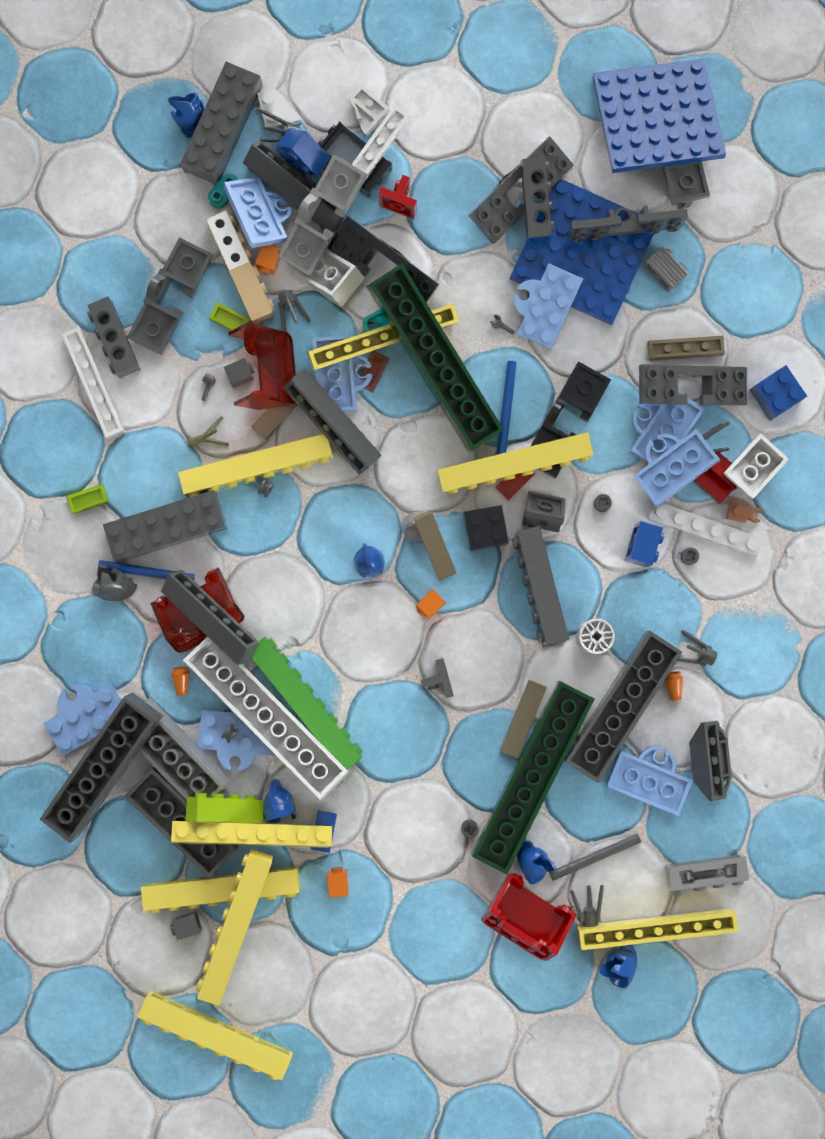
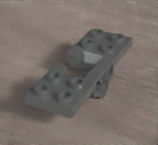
M550 136L527 157H545L546 162H549L550 171L547 173V181H550L551 188L574 166ZM520 164L506 174L493 191L468 215L492 244H495L525 214L523 203L515 208L504 195L521 178ZM532 174V181L536 184L540 183V175ZM534 194L537 197V199L542 198L541 194Z
M643 206L640 214L636 216L627 208H619L615 214L613 209L608 211L606 218L572 221L567 233L568 241L582 242L590 238L592 240H601L608 236L645 232L657 234L663 230L676 232L684 224L688 213L687 209L648 213V206ZM620 212L626 213L628 220L621 221V216H618Z
M179 237L163 269L160 268L158 274L149 282L146 297L143 300L144 305L127 338L162 355L184 312L175 307L173 311H170L158 305L159 299L170 279L185 286L182 291L183 294L192 298L214 255Z
M639 365V404H688L687 394H678V378L692 376V378L702 377L700 405H747V367Z

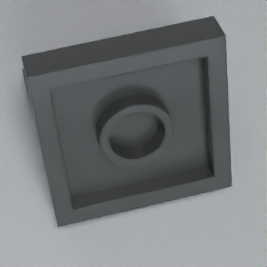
M702 162L671 165L663 168L672 206L681 204L682 209L688 208L693 201L710 196Z
M528 491L522 525L529 527L540 526L541 529L559 533L565 518L566 499Z
M444 658L435 660L439 675L421 680L422 687H427L429 691L439 688L438 684L442 683L445 697H452L454 694Z

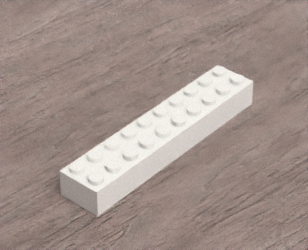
M206 637L183 659L320 801L349 773L243 664L238 666L209 637Z

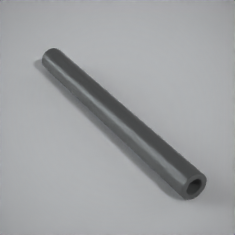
M637 833L549 872L551 879L555 881L641 843V839Z

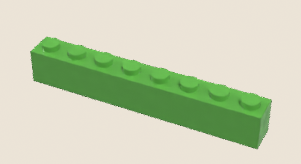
M263 637L258 641L260 644L252 659L317 740L346 770L363 757L361 755L363 750L356 742L352 744L348 739L351 737L344 727L340 729L336 724L338 719L332 712L330 714L327 713L324 709L326 705L321 698L316 699L312 694L314 692L313 688L308 683L304 684L301 681L302 675L296 668L292 669L289 666L290 660L284 653L280 654L276 650L278 645L272 638Z

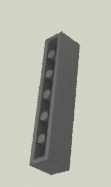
M262 141L251 145L243 161V164L248 167L249 171L262 178L264 183L273 187L280 196L289 200L295 208L299 209L302 201L317 186ZM322 198L311 220L320 225L322 230L326 228L334 232L340 227L344 218L334 213L337 208L335 205Z
M306 368L283 387L287 394L359 475L382 456Z
M183 570L168 574L161 592L238 666L251 661L260 643Z

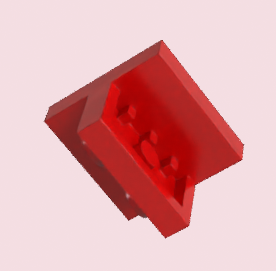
M402 175L401 180L396 181L393 191L381 187L379 191V206L415 219L417 200L407 197L410 191V177Z
M715 453L720 461L694 479L693 482L721 504L737 486L723 474L732 462L721 453Z

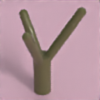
M220 416L202 435L188 439L189 447L202 442L228 446V442L208 438L217 433V430L214 428L223 420V416Z

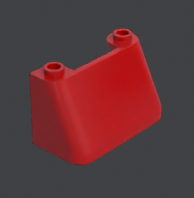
M510 872L484 912L481 921L538 959L548 961L558 955L577 914L567 905L563 904L562 906L554 907L524 888L525 883L522 876Z

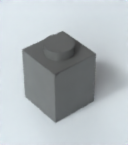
M245 358L224 366V370L233 388L254 380L252 376L255 373L251 362L247 363Z
M197 911L176 917L171 921V933L173 936H176L177 940L199 934L202 931Z

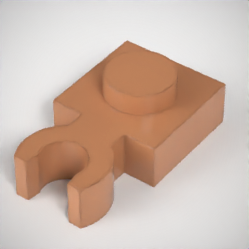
M730 500L726 519L746 523L747 518H749L751 522L758 523L760 519H756L754 513H761L762 509L754 508L750 510V504Z

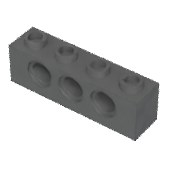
M545 157L522 159L520 165L527 239L550 237L551 232H554V222L550 220L553 206L552 201H549L548 193H551V183L547 181V173L550 171L549 162H546ZM532 174L540 175L541 182L538 184L534 183L531 179ZM535 193L541 194L543 198L541 203L534 202L533 195ZM536 213L543 214L544 221L542 223L536 222L534 218Z
M109 296L87 305L89 308V312H87L91 323L94 322L97 327L94 329L98 340L102 339L104 344L101 347L105 357L109 356L111 361L108 365L112 374L122 378L141 370L113 301ZM108 317L109 322L105 325H102V320ZM113 334L117 335L115 341H113V342H109V341H108V339H109V337H110L111 335H113ZM118 352H124L121 359H116Z

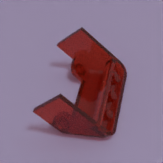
M248 322L228 332V336L244 339L246 351L250 355L257 356L260 391L255 390L250 395L235 401L234 406L261 410L294 404L295 401L283 389L296 376L291 335L286 331Z

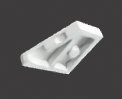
M362 84L349 97L363 135L367 137L388 114L390 108Z
M276 89L257 93L261 109L285 121L292 122L293 125L302 123L300 116ZM263 114L266 126L275 128L285 126Z

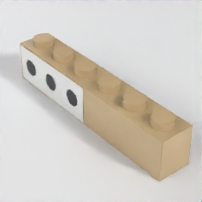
M224 210L206 218V222L253 325L274 317L273 310H275L273 302L271 299L267 300L265 296L268 293L264 283H259L257 279L260 274L256 265L252 266L249 261L252 259L248 248L244 249L242 243L245 241L241 232H236L234 228L237 224L233 215L229 216L227 210Z

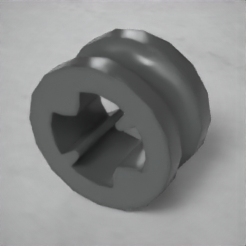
M265 478L259 487L258 494H264V497L267 498L274 483H269L268 479Z
M600 494L594 500V508L599 512L607 511L612 505L611 498L606 494ZM598 499H606L607 502L605 504H608L607 507H600Z
M695 548L684 549L680 555L681 561L686 565L695 564L699 560L698 551ZM687 551L694 554L692 562L691 559L686 560Z
M231 724L221 738L227 739L229 744L240 730L234 729V725Z
M468 819L462 823L461 831L465 837L473 838L478 834L479 827L474 820ZM469 823H471V826H475V830H472L473 833L471 834L468 831H464V827H467Z

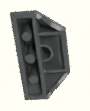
M718 721L702 722L689 742L693 782L709 801L726 799V792L729 789L732 778L728 738L719 726Z

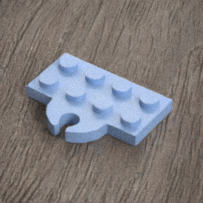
M260 177L224 183L223 188L250 248L286 242L287 235L282 225L286 224L289 220L292 207H287L286 209L277 207L278 205L284 207L288 205L289 201L285 197L280 196L276 192H266Z
M548 263L541 281L532 279L521 283L517 288L519 290H527L530 296L527 300L523 301L518 295H514L515 307L524 316L517 334L552 349L583 278Z
M350 335L312 338L313 350L350 338ZM362 355L315 370L316 381L326 390L343 412L357 411L355 392L365 389L372 379V374L361 377L357 373L361 367L372 368L370 362Z
M687 398L688 404L638 405L640 410L644 409L648 412V418L641 419L637 412H633L632 425L640 437L630 452L648 463L646 448L650 440L655 444V450L658 451L664 448L665 443L659 441L657 435L670 434L676 436L681 441L688 435L705 409Z
M697 429L681 441L674 435H657L659 441L665 443L664 448L659 451L655 450V444L651 440L648 443L646 459L649 465L636 473L634 477L657 507L720 461L719 457Z
M112 683L96 692L84 684L70 685L71 689L77 692L75 700L68 698V691L66 689L61 691L57 705L60 714L43 724L62 756H66L94 739L114 712L121 698Z
M202 710L198 747L200 749L217 750L218 760L227 770H232L230 760L233 756H237L241 760L238 771L248 768L253 763L256 754L275 756L267 745L235 713ZM233 724L234 729H239L240 731L228 744L227 739H222L221 736Z
M661 746L647 747L638 757L620 750L606 787L679 816L693 780L675 773L676 761L673 754L666 749L664 751V760L658 762L655 759V754L660 750Z

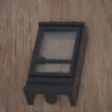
M339 121L337 125H333L329 129L327 137L324 140L321 139L318 145L330 158L335 154L352 165L366 143ZM382 157L359 191L369 198L371 196V189L375 184L379 185L382 182L386 171H392V163Z

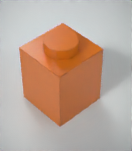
M271 245L261 247L255 262L260 273L275 275L281 259L277 256L281 249Z
M432 589L416 604L418 607L416 611L423 619L425 617L430 619L446 602Z
M343 867L331 868V871L327 873L329 898L349 896L347 869L343 870Z

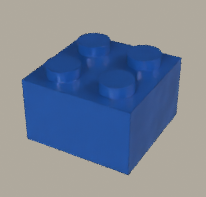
M290 128L276 144L280 149L279 153L285 159H289L293 163L292 166L299 172H304L306 175L317 176L331 160L311 135L304 130Z
M787 365L749 389L770 421L808 397Z
M643 521L635 524L624 561L642 567H649L656 563L659 557L657 548L659 544H662L665 533H662L663 527Z

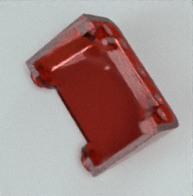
M219 567L210 570L204 578L206 584L200 587L238 623H241L245 618L244 613ZM161 596L150 603L165 640L176 652H186L198 646L207 637L167 597Z

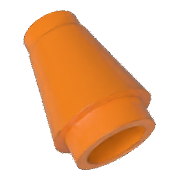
M188 667L172 668L171 677L177 696L188 694L190 676Z
M679 671L669 672L664 681L670 700H681L683 676H681Z

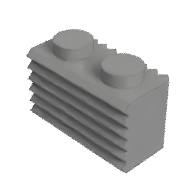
M662 246L646 260L644 267L669 293L687 277L688 273L686 272V266L674 259V253Z

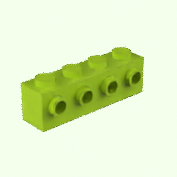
M195 793V797H187L186 821L263 823L264 800L256 799L257 795H245V799H240V795L229 794L228 798H224V794H212V798H207V793Z

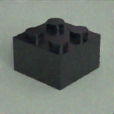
M502 505L464 511L463 516L470 551L504 546L509 543Z

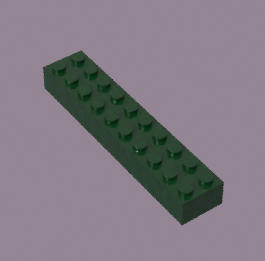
M403 263L366 286L467 451L475 450L504 431Z
M557 681L471 852L473 858L506 875L508 874L595 698L561 681Z

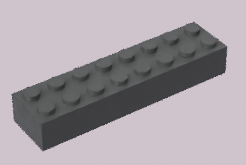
M646 631L571 746L564 761L599 783L682 654V651L653 632Z
M133 692L124 696L39 820L69 843L80 837L163 715Z

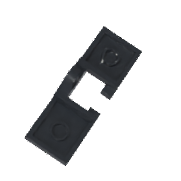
M350 216L346 217L327 247L334 254L355 265L364 277L370 272L371 268L368 265L378 251L396 265L403 263L426 303L440 285L412 264L402 253L376 237Z
M578 361L531 446L577 435L573 432L567 435L553 427L565 403L567 402L580 409L582 413L579 418L588 422L611 379ZM560 464L552 465L553 469L542 471L556 479L562 467H560Z

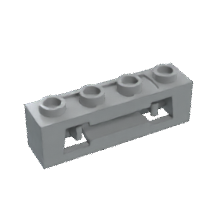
M742 854L665 865L668 888L677 894L685 893L686 889L693 888L694 891L705 890L706 886L722 888L727 883L742 885L744 881H749L746 857ZM723 868L724 873H727V875L714 874L690 878V873L686 870L699 872Z

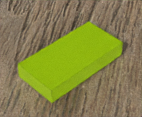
M217 302L209 316L210 321L243 337L251 323V319Z
M104 484L66 496L73 515L110 503Z

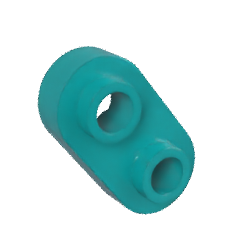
M225 174L209 192L208 200L212 207L220 209L229 202L223 186L229 180H238L234 174ZM215 195L221 196L219 199H214Z
M381 310L366 316L362 322L364 332L389 325ZM370 323L375 324V328L370 329L368 325Z

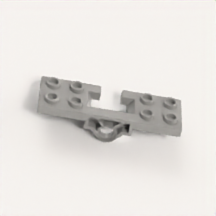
M334 154L317 186L302 201L297 218L294 221L296 224L277 257L305 274L312 276L335 233L326 228L323 233H320L308 225L323 198L337 207L334 212L335 214L344 218L368 174Z

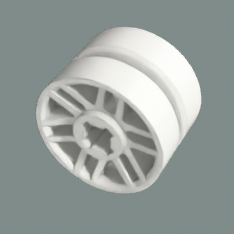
M591 619L580 625L576 638L579 647L589 654H601L611 648L614 643L615 634L612 626L607 621ZM594 633L599 635V638H597L596 640L592 638V635H594Z

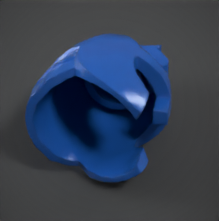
M189 93L184 98L181 96L169 97V104L176 109V112L170 111L173 120L187 138L192 137L204 111V105L199 99L198 94Z
M363 543V547L354 556L353 564L361 577L374 578L384 570V555L379 549Z
M278 779L271 781L269 792L264 799V816L271 823H280V818L290 813L292 820L296 819L293 797L288 790L282 787Z
M524 840L517 854V860L525 879L530 885L540 882L547 872L554 871L557 868L544 850L533 846L531 841Z
M633 945L620 946V949L612 951L607 956V962L600 967V974L609 977L612 984L619 988H627L636 972L637 954Z

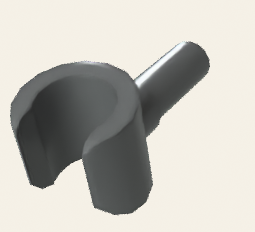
M497 314L494 315V318L499 320V322L493 323L490 321L491 326L495 329L502 328L512 335L515 333V330L505 325Z
M208 373L202 379V382L207 384L201 399L203 401H206L210 388L216 382L215 377Z

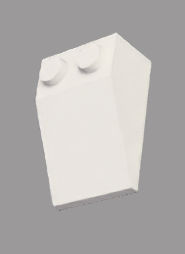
M327 249L312 276L305 274L299 269L295 271L299 278L340 307L345 304L365 279L355 265Z
M760 433L747 445L723 474L753 500L789 459Z

